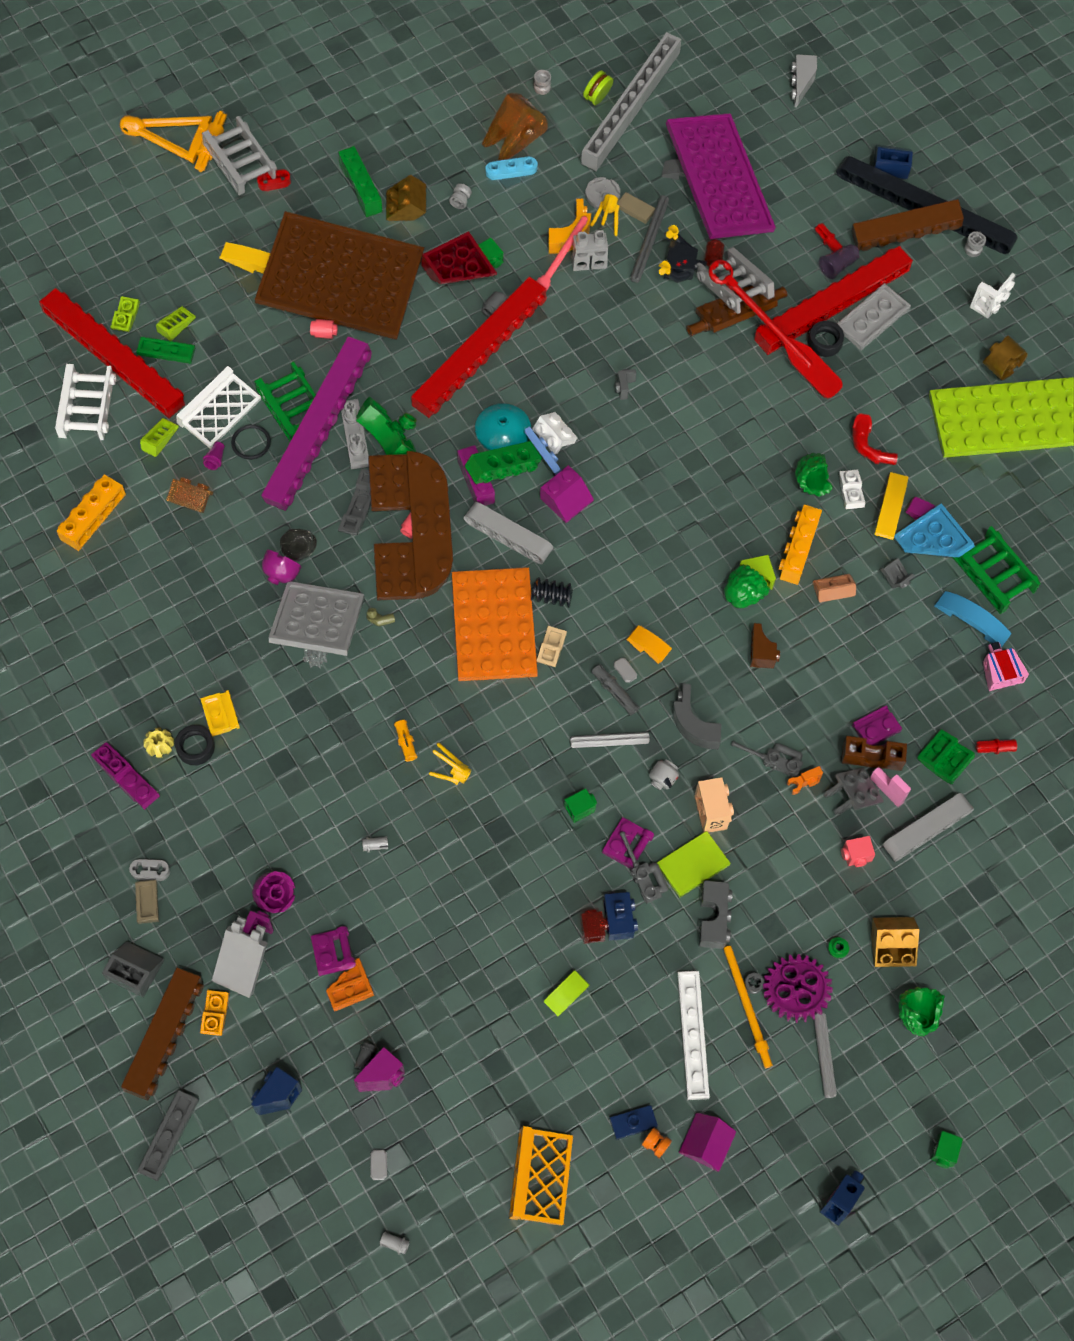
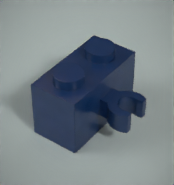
M630 892L605 894L604 908L608 940L634 938L635 931H638L637 919H633L632 911H635L634 898L630 899Z

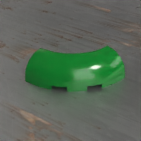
M369 396L362 404L356 421L376 438L386 455L407 454V451L416 452L410 439L407 441L406 436L403 434L405 430L397 420L392 421L387 414L388 411Z

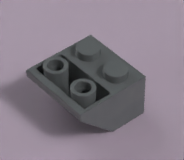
M126 942L112 954L102 974L106 980L144 997L164 959Z

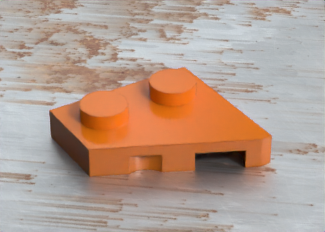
M359 958L355 960V967L347 972L344 971L339 976L338 981L326 990L334 1012L374 996Z

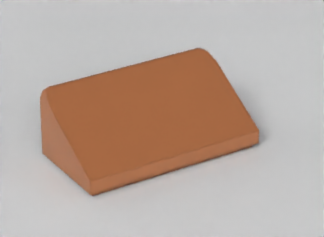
M850 574L813 581L819 602L856 595V583Z

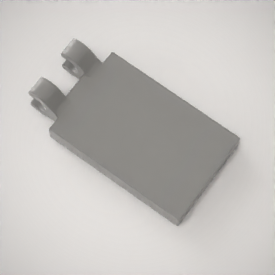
M238 916L237 921H234L232 926H229L225 931L212 981L250 998L254 993L268 944L262 940L266 928L257 925L256 930H252L251 935L243 932L246 919Z

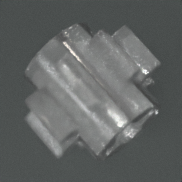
M304 649L306 656L303 659L304 662L309 661L310 668L313 666L321 668L323 662L327 663V657H325L328 654L327 652Z

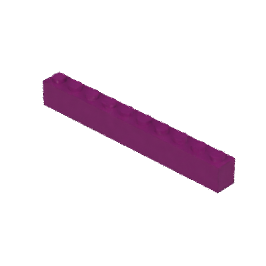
M349 336L347 337L261 495L267 504L286 511L288 506L293 503L296 491L301 488L306 473H309L314 458L320 453L322 443L327 440L332 425H335L337 422L338 414L344 408L348 395L353 392L357 379L362 376L366 362H369L372 352L368 343Z

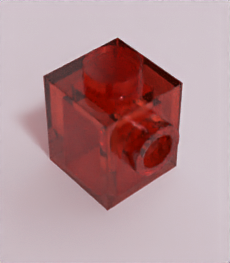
M587 910L581 914L580 920L584 944L604 942L605 930H608L607 918H603L602 911Z

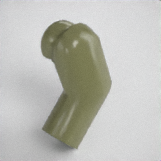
M375 608L367 610L368 621L379 627L395 623L393 613L382 616L377 613Z

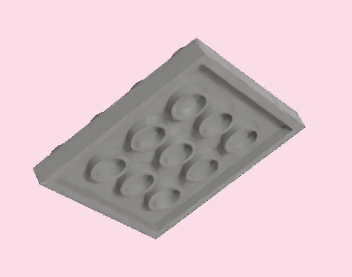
M288 582L269 634V643L347 656L363 605L364 594Z

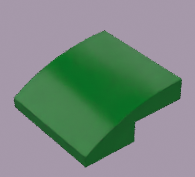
M941 729L919 754L917 759L942 780L952 785L975 758V753L959 744L956 737Z

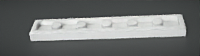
M699 971L678 972L677 975L687 1100L709 1099Z

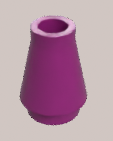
M214 442L211 449L203 457V464L206 468L216 470L221 466L223 450L225 448L223 443Z

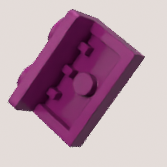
M257 911V913L249 912L243 932L251 935L252 930H256L257 925L266 928L265 932L273 933L274 930L267 914L261 911Z

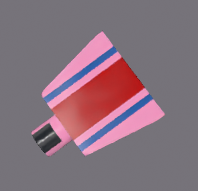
M999 642L990 644L988 646L990 654L986 655L983 661L988 690L992 691L1024 683L1029 673L1015 650L1012 648L1002 650Z

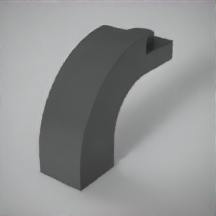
M683 684L682 691L678 690L677 701H674L673 719L677 729L685 739L694 745L718 750L721 742V724L701 721L693 714L690 706L691 684Z

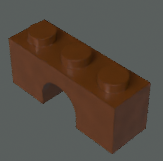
M846 736L842 746V764L902 771L906 763V743L887 741L885 745L872 746L866 743L867 738Z

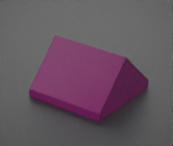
M696 1113L679 1153L719 1172L736 1131L720 1118Z

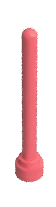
M586 216L581 217L545 275L538 277L537 282L546 287V292L551 286V277L573 245V236L581 232L587 223L588 218Z

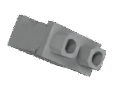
M597 230L594 234L578 232L577 235L573 236V252H571L573 271L589 270L590 264L591 270L607 268L608 243L606 233L603 230ZM599 260L603 261V263L596 264L595 262ZM580 262L586 263L584 265H577Z

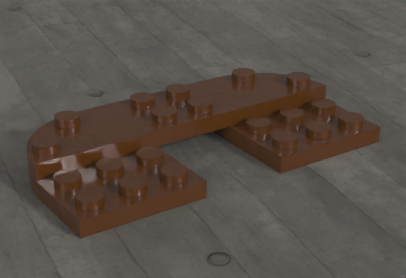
M407 451V454L368 456L371 511L410 510L413 541L374 544L377 601L420 599L431 596L439 591V588L448 581L453 563L446 475L435 460L419 452Z

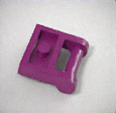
M622 817L603 848L602 853L633 869L631 857L627 858L624 856L627 848L620 836V832H625L629 845L632 844L636 835L642 837L633 851L636 860L639 859L649 841H652L655 835L650 830L643 829Z
M346 926L339 927L334 931L311 936L319 976L351 969L356 966L355 959L351 955L348 941L349 931ZM340 939L344 958L339 962L334 946V940Z

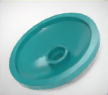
M506 403L495 404L487 407L479 414L475 423V434L484 448L493 450L527 442L529 437L526 435L525 429L529 426L531 427V423L527 414L519 407Z

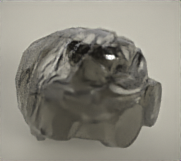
M289 529L280 538L282 553L294 561H300L309 557L315 551L317 545L316 537L310 530Z

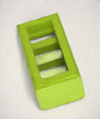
M181 306L156 324L157 332L169 341H172L196 316ZM183 313L188 317L184 318L183 316H181V314Z
M162 418L140 439L141 449L156 457L177 431L178 425Z

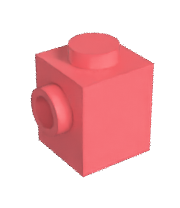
M870 836L847 840L841 849L843 860H847L848 866L862 867L867 862H872L875 857Z

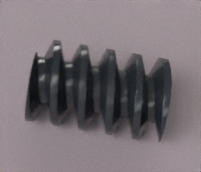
M538 577L533 585L531 601L535 596L537 602H540L544 597L546 604L552 599V604L556 605L559 600L560 606L563 607L565 602H567V606L570 608L573 593L571 583L564 588L562 581L559 586H556V580H553L551 585H549L548 579L541 583V579Z

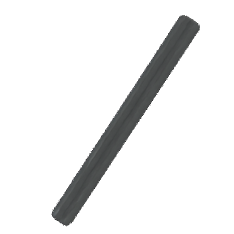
M661 195L631 274L630 280L632 282H640L669 203L668 196Z

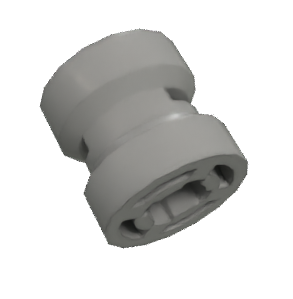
M538 70L534 74V91L541 95L549 93L551 89V74L549 71Z
M456 184L454 194L449 199L450 204L457 209H464L468 203L467 199L472 194L471 189L465 184Z
M972 232L967 239L964 248L965 253L971 257L979 256L985 245L986 237L980 232Z

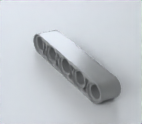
M474 502L464 516L465 522L538 564H543L553 550L552 544L479 502Z
M959 793L889 838L882 846L892 859L897 862L965 818L974 808L965 796Z

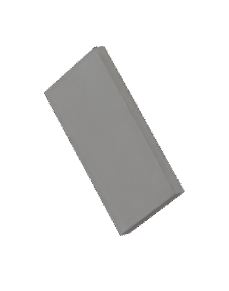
M884 283L837 324L843 329L844 336L862 351L904 315L911 305Z

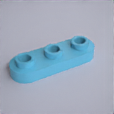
M533 157L493 161L486 165V176L491 180L533 175L537 171L538 163Z

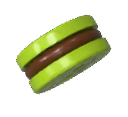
M602 70L598 71L587 84L583 97L592 102L593 105H598L610 91L613 78Z

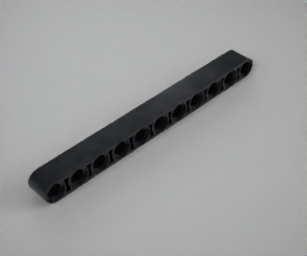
M846 156L836 170L839 178L909 211L948 202L851 156ZM961 207L964 217L963 224L958 229L952 231L967 238L972 232H980L986 237L984 246L1002 254L1010 253L1018 239L1015 232Z

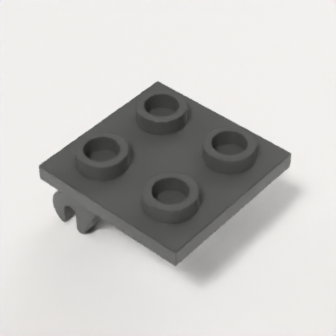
M864 767L836 774L835 777L839 783L823 794L827 798L845 789L850 800L833 811L835 815L843 813L852 806L854 810H859L884 802Z

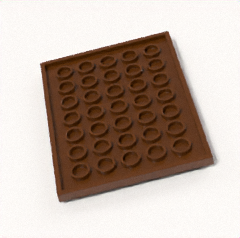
M285 211L255 297V303L315 319L333 320L334 324L397 340L422 260L424 247Z

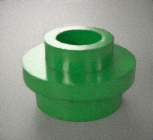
M404 413L403 416L399 417L398 420L401 427L406 430L415 429L417 420L414 416Z
M836 937L830 941L828 951L834 958H844L849 952V944L845 939ZM839 944L843 950H837L835 946Z

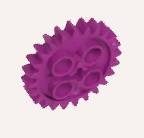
M800 954L797 955L796 959L789 955V961L781 957L780 965L774 962L775 970L768 969L770 976L764 977L767 983L763 984V989L768 990L764 992V998H769L767 1005H773L772 1012L779 1010V1018L785 1014L787 1015L788 1022L791 1017H794L796 1023H798L799 1017H802L804 1022H807V1016L814 1020L815 1012L822 1015L821 1007L828 1008L826 1001H831L829 993H832L833 989L829 986L832 984V980L826 979L829 976V972H822L823 964L816 966V959L809 962L808 955L804 960H801ZM792 972L796 977L789 979L785 975ZM814 979L816 983L809 985L806 983V980ZM797 986H801L798 991L794 990ZM781 992H788L790 996L782 998L779 994ZM808 998L810 1003L802 1004L800 999Z

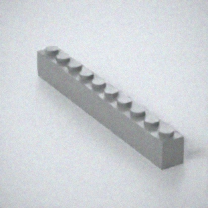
M666 32L583 148L582 165L595 171L598 170L680 54L682 39Z

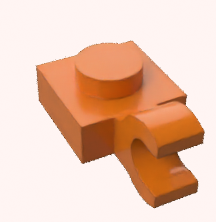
M818 766L801 773L799 777L790 778L787 781V785H797V788L792 790V795L798 794L802 787L807 785L812 787L818 784L823 771Z

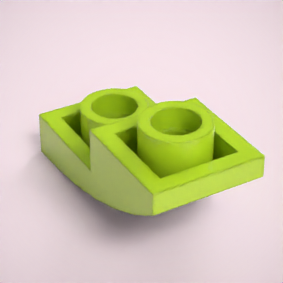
M121 296L118 310L114 312L111 329L130 332L139 309V299Z
M574 970L543 1002L559 1016L590 984Z

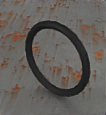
M245 425L233 434L231 446L239 457L251 460L257 459L269 450L271 437L268 431L261 426ZM249 428L259 429L267 437L265 449L253 456L240 453L235 446L237 435Z

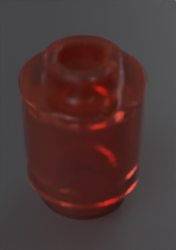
M711 240L706 245L705 261H707L708 267L716 260H723L724 244L720 240Z

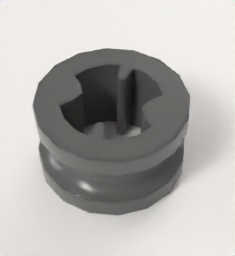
M751 973L746 977L744 984L747 992L757 994L762 990L764 979L760 974ZM750 979H753L754 981H759L757 985L758 988L749 985L751 982Z

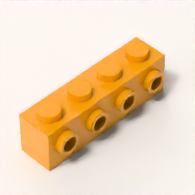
M105 474L101 479H98L91 491L83 496L80 504L72 509L70 516L58 526L57 533L60 540L79 551L124 498L126 493L123 485Z
M803 505L802 511L798 510L795 522H798L797 527H792L789 536L793 538L792 542H787L784 551L787 557L781 560L779 570H782L780 580L796 585L799 584L822 513L821 509Z

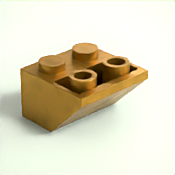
M411 174L386 190V220L414 221L426 213V184Z
M872 918L871 939L874 966H917L919 927L915 918Z

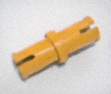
M400 720L395 722L394 726L399 738L398 745L402 747L405 761L409 762L417 759L413 745L414 738L410 735L407 721Z

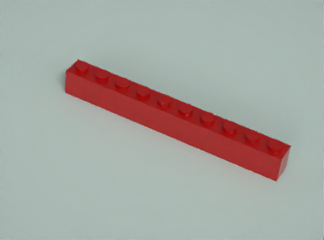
M900 246L889 249L883 256L874 258L866 266L862 265L854 273H849L842 280L833 282L827 289L818 291L810 299H804L798 306L789 308L786 313L774 317L772 321L788 337L796 339L811 330L813 325L819 321L830 319L872 294L884 283L887 285L909 272L913 260ZM762 324L757 328L754 340L767 355L784 346L783 342L766 324Z
M529 276L411 396L412 406L428 418L436 414L445 401L448 402L452 398L453 393L457 389H461L465 381L469 377L474 376L477 369L488 361L489 356L492 353H496L504 341L510 339L512 333L523 325L525 319L531 317L535 309L545 303L547 299L546 287Z
M55 288L39 301L42 311L102 363L106 366H111L112 371L168 419L185 406L184 394L180 389L172 387L169 380L159 376L154 367H149L142 357L134 355L129 346L121 344L118 337L108 333L103 324L95 322L93 316L89 313L86 314L78 303L70 301L65 292L61 293Z

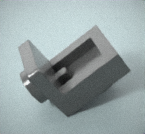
M636 369L618 371L615 391L619 393L620 400L628 399V383L636 381Z
M899 558L893 559L881 568L892 588H905L911 583L910 580L915 577L913 573H907Z

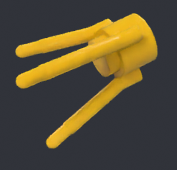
M611 194L604 196V200L600 202V206L590 224L591 227L594 226L603 209L604 215L601 225H604L608 213H613L614 211L615 236L618 235V211L620 207L617 205L618 198Z
M437 743V746L453 761L437 750H433V753L453 767L450 773L453 777L435 772H429V775L451 781L456 785L459 782L464 784L472 770L443 745Z

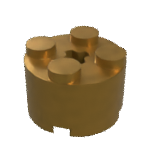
M1008 335L1000 344L996 342L990 348L991 353L983 360V364L998 378L1005 380L1014 373L1013 369L1016 366L1020 367L1023 364L1028 353Z

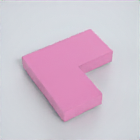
M879 767L873 771L870 777L897 807L904 803L911 790L898 775L890 779Z

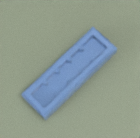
M530 426L525 429L526 435L554 474L557 475L562 470L556 463L558 461L553 451L550 453L547 451L546 447L548 444L543 437L538 438Z

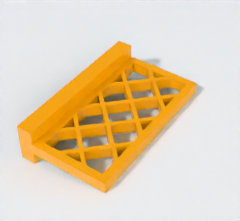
M525 1126L519 1130L509 1219H521L561 1226L564 1224L573 1135L535 1130L532 1127ZM534 1135L542 1136L547 1142V1145L541 1150H538L533 1144ZM557 1139L567 1140L566 1150L561 1154L552 1144ZM548 1146L557 1156L550 1163H547L541 1154ZM536 1156L545 1165L537 1173L531 1167V1160ZM557 1159L564 1165V1172L559 1176L550 1167ZM547 1168L554 1177V1180L545 1186L538 1174ZM533 1178L542 1187L535 1195L528 1189V1183ZM555 1181L562 1188L561 1194L557 1198H554L548 1190V1187ZM543 1191L552 1200L544 1208L535 1198ZM531 1200L540 1210L534 1216L525 1214L526 1204ZM553 1203L559 1210L558 1219L550 1218L545 1212Z

